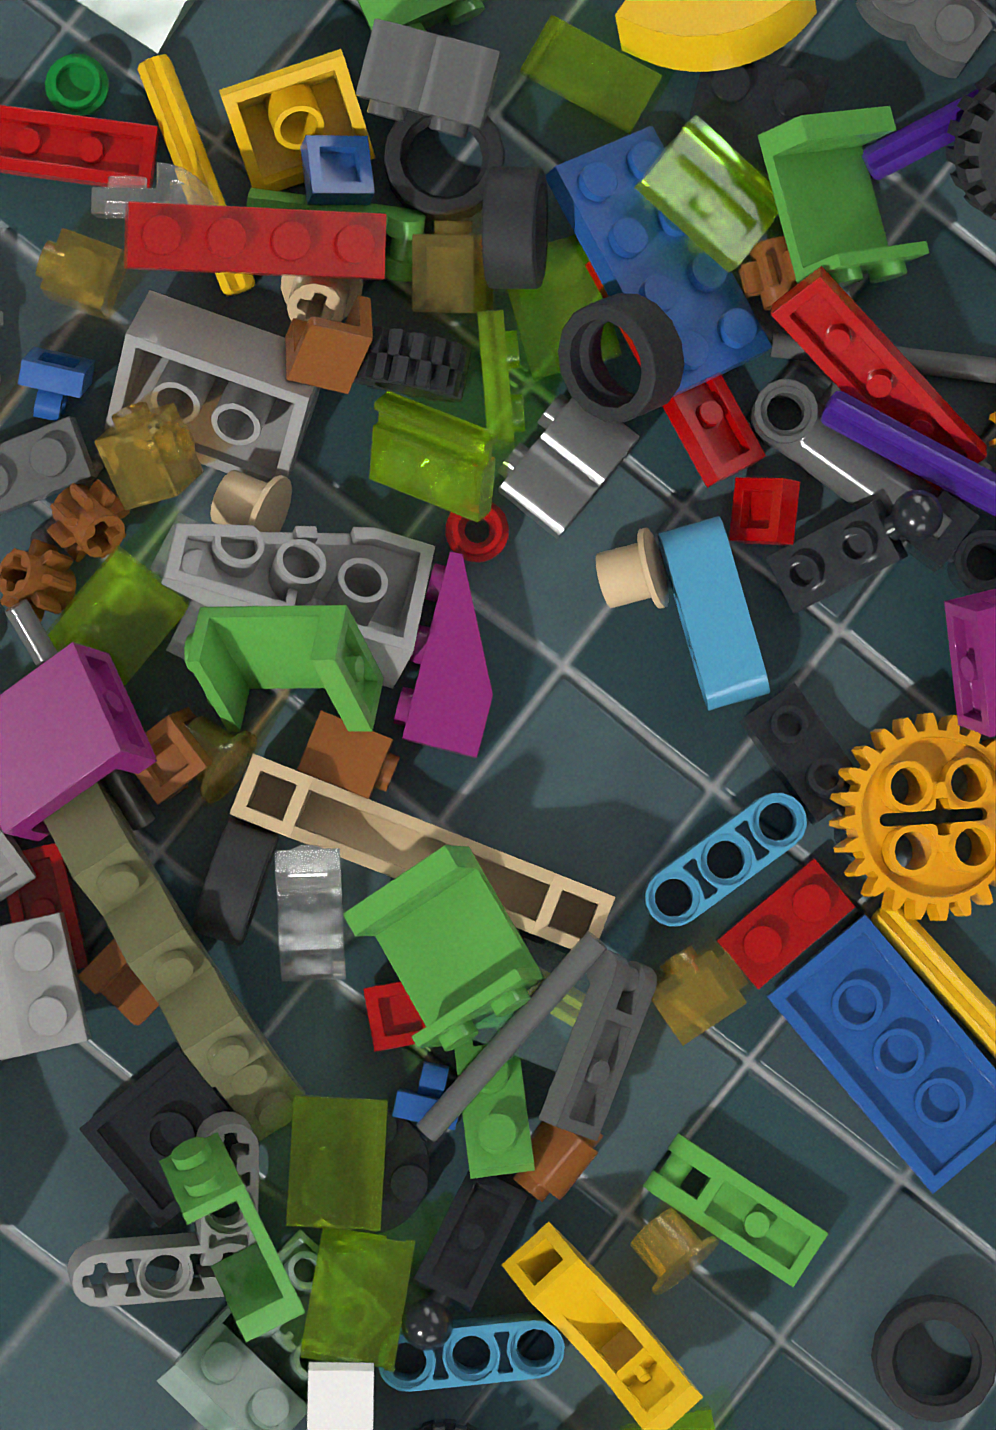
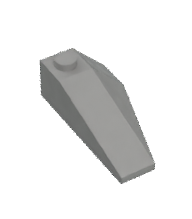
M177 524L161 584L206 607L347 605L384 676L382 686L393 689L414 650L435 546L375 527H353L351 533H317L316 526H295L293 532H259L253 525Z

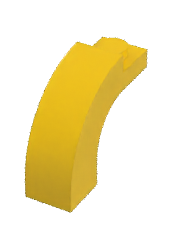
M625 0L615 14L622 51L654 65L673 70L709 72L740 67L770 55L795 38L816 15L817 10L816 0Z
M550 1222L545 1224L502 1264L503 1268L527 1299L585 1357L643 1430H668L703 1398V1395L685 1375L681 1365L602 1275Z

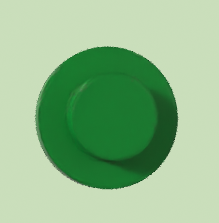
M69 54L61 57L51 66L46 76L45 90L50 103L59 113L88 117L100 110L106 102L109 94V80L102 65L94 58L85 54Z

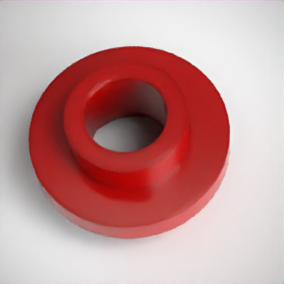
M485 499L466 500L457 505L450 513L445 528L446 539L452 551L463 554L464 560L474 563L486 562L495 558L504 549L509 536L508 521L503 511L493 502ZM482 520L489 526L490 533L485 541L474 543L468 540L465 535V527L470 521Z

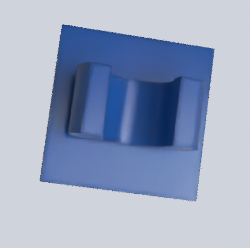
M306 135L300 148L307 205H369L375 191L368 136Z
M34 346L22 359L18 385L38 389L33 417L59 421L61 414L66 413L69 396L81 398L92 384L96 360Z
M424 1061L418 1091L399 1087L392 1116L419 1122L443 1095L449 1066ZM458 1117L448 1129L455 1131Z

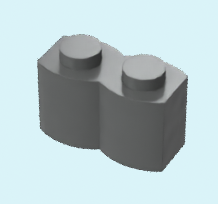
M972 0L856 1L859 13L873 29L891 39L906 41L910 51L922 65L932 72L948 78L957 79L993 28L986 13Z
M375 18L355 95L369 100L368 113L401 122L405 121L407 111L432 117L429 129L466 138L469 127L484 130L503 54L498 50Z
M562 393L557 396L537 422L546 429L541 437L530 449L520 442L497 471L505 478L499 487V493L557 540L624 460L640 437L623 422H604L585 412L573 397L569 400Z

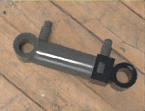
M780 379L769 383L759 393L750 410V424L754 435L761 443L779 450L856 509L880 499L889 516L895 501L903 493L915 489L930 492L939 500L943 509L941 527L936 534L923 541H912L904 537L900 538L906 552L933 572L942 568L947 561V572L952 584L966 595L996 589V574L989 581L979 580L969 572L967 566V556L974 547L989 549L996 556V531L979 530L974 533L971 532L970 529L980 517L969 508L971 503L946 490L939 492L915 473L823 425L820 420L825 405L835 391H841L833 381L819 400L815 399L814 394L806 385L789 379ZM776 399H787L793 402L800 412L799 425L791 430H780L774 427L767 417L768 404ZM982 460L978 463L992 471V466L986 461Z

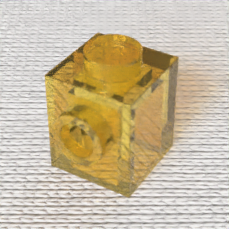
M435 220L434 232L412 234V312L477 313L493 310V288L488 287L484 274L482 233H472V221Z
M62 228L57 242L48 240L41 252L36 268V276L43 279L40 289L50 300L108 320L127 269H124L123 249Z
M139 402L125 407L111 416L114 424L94 441L124 510L176 497L204 472L195 452L192 432L182 422L174 402L149 409L147 402Z
M690 945L660 965L665 976L657 981L651 1000L679 1043L684 1046L745 1005L747 1002L739 990L749 983L728 952L717 958L712 949L708 947L697 953L694 947Z

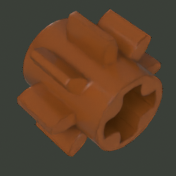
M785 236L767 239L749 246L748 250L752 262L741 264V268L738 269L745 297L751 298L761 295L764 310H771L772 303L797 285Z
M99 479L92 484L91 488L82 484H71L70 487L63 490L57 496L54 503L50 506L56 523L47 529V533L76 562H80L86 553L92 557L105 558L106 555H109L118 548L123 538L127 535L121 519L130 513V509Z
M37 539L32 540L29 552L14 548L4 557L0 564V592L4 594L0 600L1 605L11 607L27 599L40 622L44 617L45 610L60 615L62 610L70 604L76 591V577L70 569L73 559L58 553V547Z

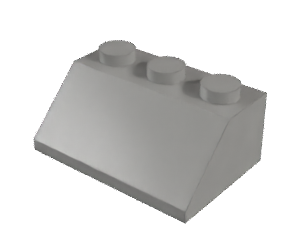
M149 290L125 335L104 430L225 473L237 470L266 483L278 475L289 479L313 414L320 387L286 380V346L284 337Z

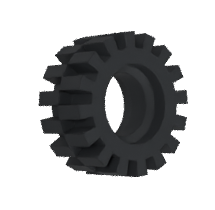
M380 326L372 327L373 339L354 379L355 383L367 385V387L386 390L385 392L392 394H404L407 397L417 399L421 397L430 401L440 400L450 403L462 401L472 353L469 347L462 346V344L446 341L444 338L425 336L426 334L419 332L410 333L403 329L392 328L390 330Z

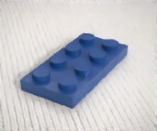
M653 126L644 128L561 163L545 175L549 187L608 296L618 293L639 294L657 303L673 321L682 341L685 365L680 387L673 397L756 359L773 348Z
M865 914L858 917L766 995L768 1000L932 1194L996 1141V1069Z

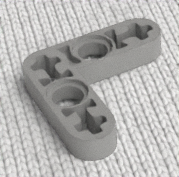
M223 1111L215 1113L204 1120L197 1131L196 1137L206 1138L218 1132L223 1142L224 1134L234 1133L239 1143L231 1146L230 1158L258 1213L259 1145L257 1137L245 1117L236 1112ZM241 1209L234 1215L226 1218L216 1217L210 1213L195 1221V1232L104 1239L84 1243L69 1258L67 1271L73 1291L79 1300L95 1307L224 1297L211 1265L221 1261L224 1253L233 1252L235 1254L257 1242ZM191 1254H196L200 1261V1264H196V1269L199 1273L198 1277H193L194 1270L189 1257ZM172 1255L179 1260L178 1271L166 1281H152L145 1276L147 1265L157 1256ZM128 1259H132L131 1266L135 1277V1282L128 1283L125 1272H129L125 1262ZM106 1263L109 1272L104 1273L102 1283L91 1284L88 1275L93 1274L95 1264Z

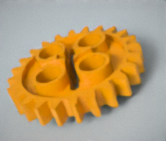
M934 713L917 714L915 726L908 717L894 719L892 722L893 734L885 728L874 729L870 732L876 750L866 745L854 746L851 750L861 765L859 768H840L838 771L842 779L850 784L848 792L832 793L830 796L831 800L845 807V815L829 820V826L837 829H846L847 834L846 839L833 847L834 852L853 853L855 859L844 871L846 877L867 875L868 878L863 884L860 894L864 897H875L884 891L881 909L884 911H897L904 904L906 919L921 920L925 911H927L930 921H946L949 909L955 916L967 917L971 915L970 899L977 905H990L993 903V898L988 885L996 887V738L987 739L979 744L981 733L965 727L960 730L957 715L942 716L938 725ZM957 768H960L965 773L968 781L967 792L962 799L955 795L951 786L952 775ZM897 771L903 773L909 786L908 794L902 803L895 799L891 791V780ZM980 808L983 811V817L978 821L883 826L880 823L881 815L886 813ZM962 832L968 835L972 844L971 855L965 863L961 862L955 850L956 840ZM902 835L908 838L913 849L912 858L905 867L900 865L895 855V845Z

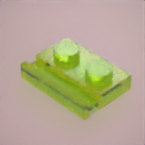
M695 115L684 124L679 134L668 144L634 188L729 273L742 263L774 222L778 210L770 182L702 119Z
M576 235L548 242L545 276L540 288L506 289L533 381L553 374H561L558 348L563 327L575 311L603 299L585 267L589 259ZM607 322L604 325L601 337L603 361L621 356L617 335L611 322Z
M503 310L477 312L488 451L514 448V432L525 431L522 393L510 394L508 369L520 368L517 330L505 331Z
M389 390L374 402V410L379 411L378 422L373 425L369 479L477 523L491 511L496 458L492 456V446L498 440V433Z
M117 545L46 632L58 652L74 642L109 653L125 686L189 610L191 605L189 600L184 596L181 597L173 589L161 584L162 579Z
M294 1095L286 1226L381 1230L388 1099Z
M323 1226L301 1345L302 1358L327 1362L374 1363L375 1367L384 1368V1371L394 1372L415 1251V1240L396 1241L387 1239V1236Z

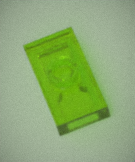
M552 14L520 69V74L628 134H631L662 79L661 74Z

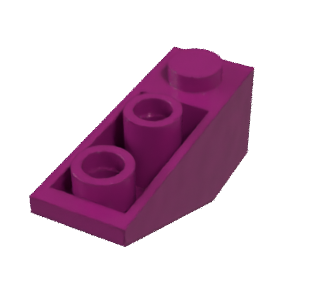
M450 551L446 566L434 563L425 600L436 602L437 604L431 627L418 626L415 646L409 662L421 664L415 689L404 686L402 688L394 724L405 726L402 736L403 740L477 759L493 693L463 554Z

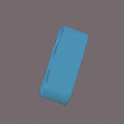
M720 516L658 533L663 561L707 710L769 694L770 688L765 666L730 544Z
M770 793L755 799L657 871L647 881L643 891V904L647 913L655 921L670 927L682 926L697 918L798 843L807 827L806 813L802 804L794 797L784 793ZM772 803L785 806L792 816L790 832L786 837L776 841L767 838L759 827L761 811ZM720 841L733 843L741 854L739 870L728 878L715 876L707 865L709 849ZM668 879L681 880L687 885L690 892L688 907L676 916L663 914L655 903V893L658 886Z
M538 1312L453 1320V1330L448 1341L435 1350H423L426 1362L417 1372L409 1374L396 1370L389 1358V1354L395 1346L408 1342L400 1326L394 1328L385 1336L380 1346L378 1368L381 1377L389 1386L398 1391L408 1392L538 1379L550 1375L559 1368L564 1358L565 1345L562 1333L542 1313ZM539 1329L547 1332L554 1342L550 1354L540 1360H529L523 1357L518 1351L517 1342L526 1331ZM477 1336L483 1339L490 1349L487 1360L475 1367H467L459 1363L454 1357L453 1348L461 1338Z

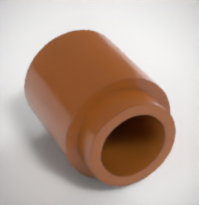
M542 1121L530 1135L535 1170L516 1173L513 1179L541 1202L550 1193L561 1200L598 1155L599 1152L594 1148L604 1136L600 1133L598 1140L595 1141Z

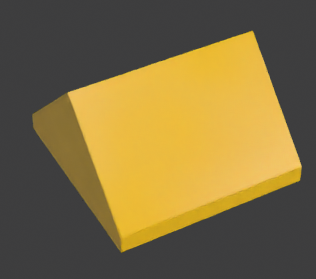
M341 49L219 90L252 188L280 191L304 183L300 147L306 135L368 136L371 160L375 159Z

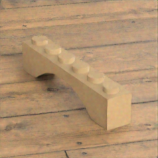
M253 754L229 813L392 878H397L444 845L468 846L514 926L569 949H572L587 931L591 932L598 939L600 938L615 897L256 754Z

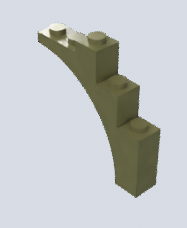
M99 780L44 819L73 879L103 915L127 964L158 1002L183 1052L212 1088L216 1087L235 1112L245 1117L258 1141L260 1142L311 1109L313 1106L305 1091L265 1038L199 940L152 865L103 780Z

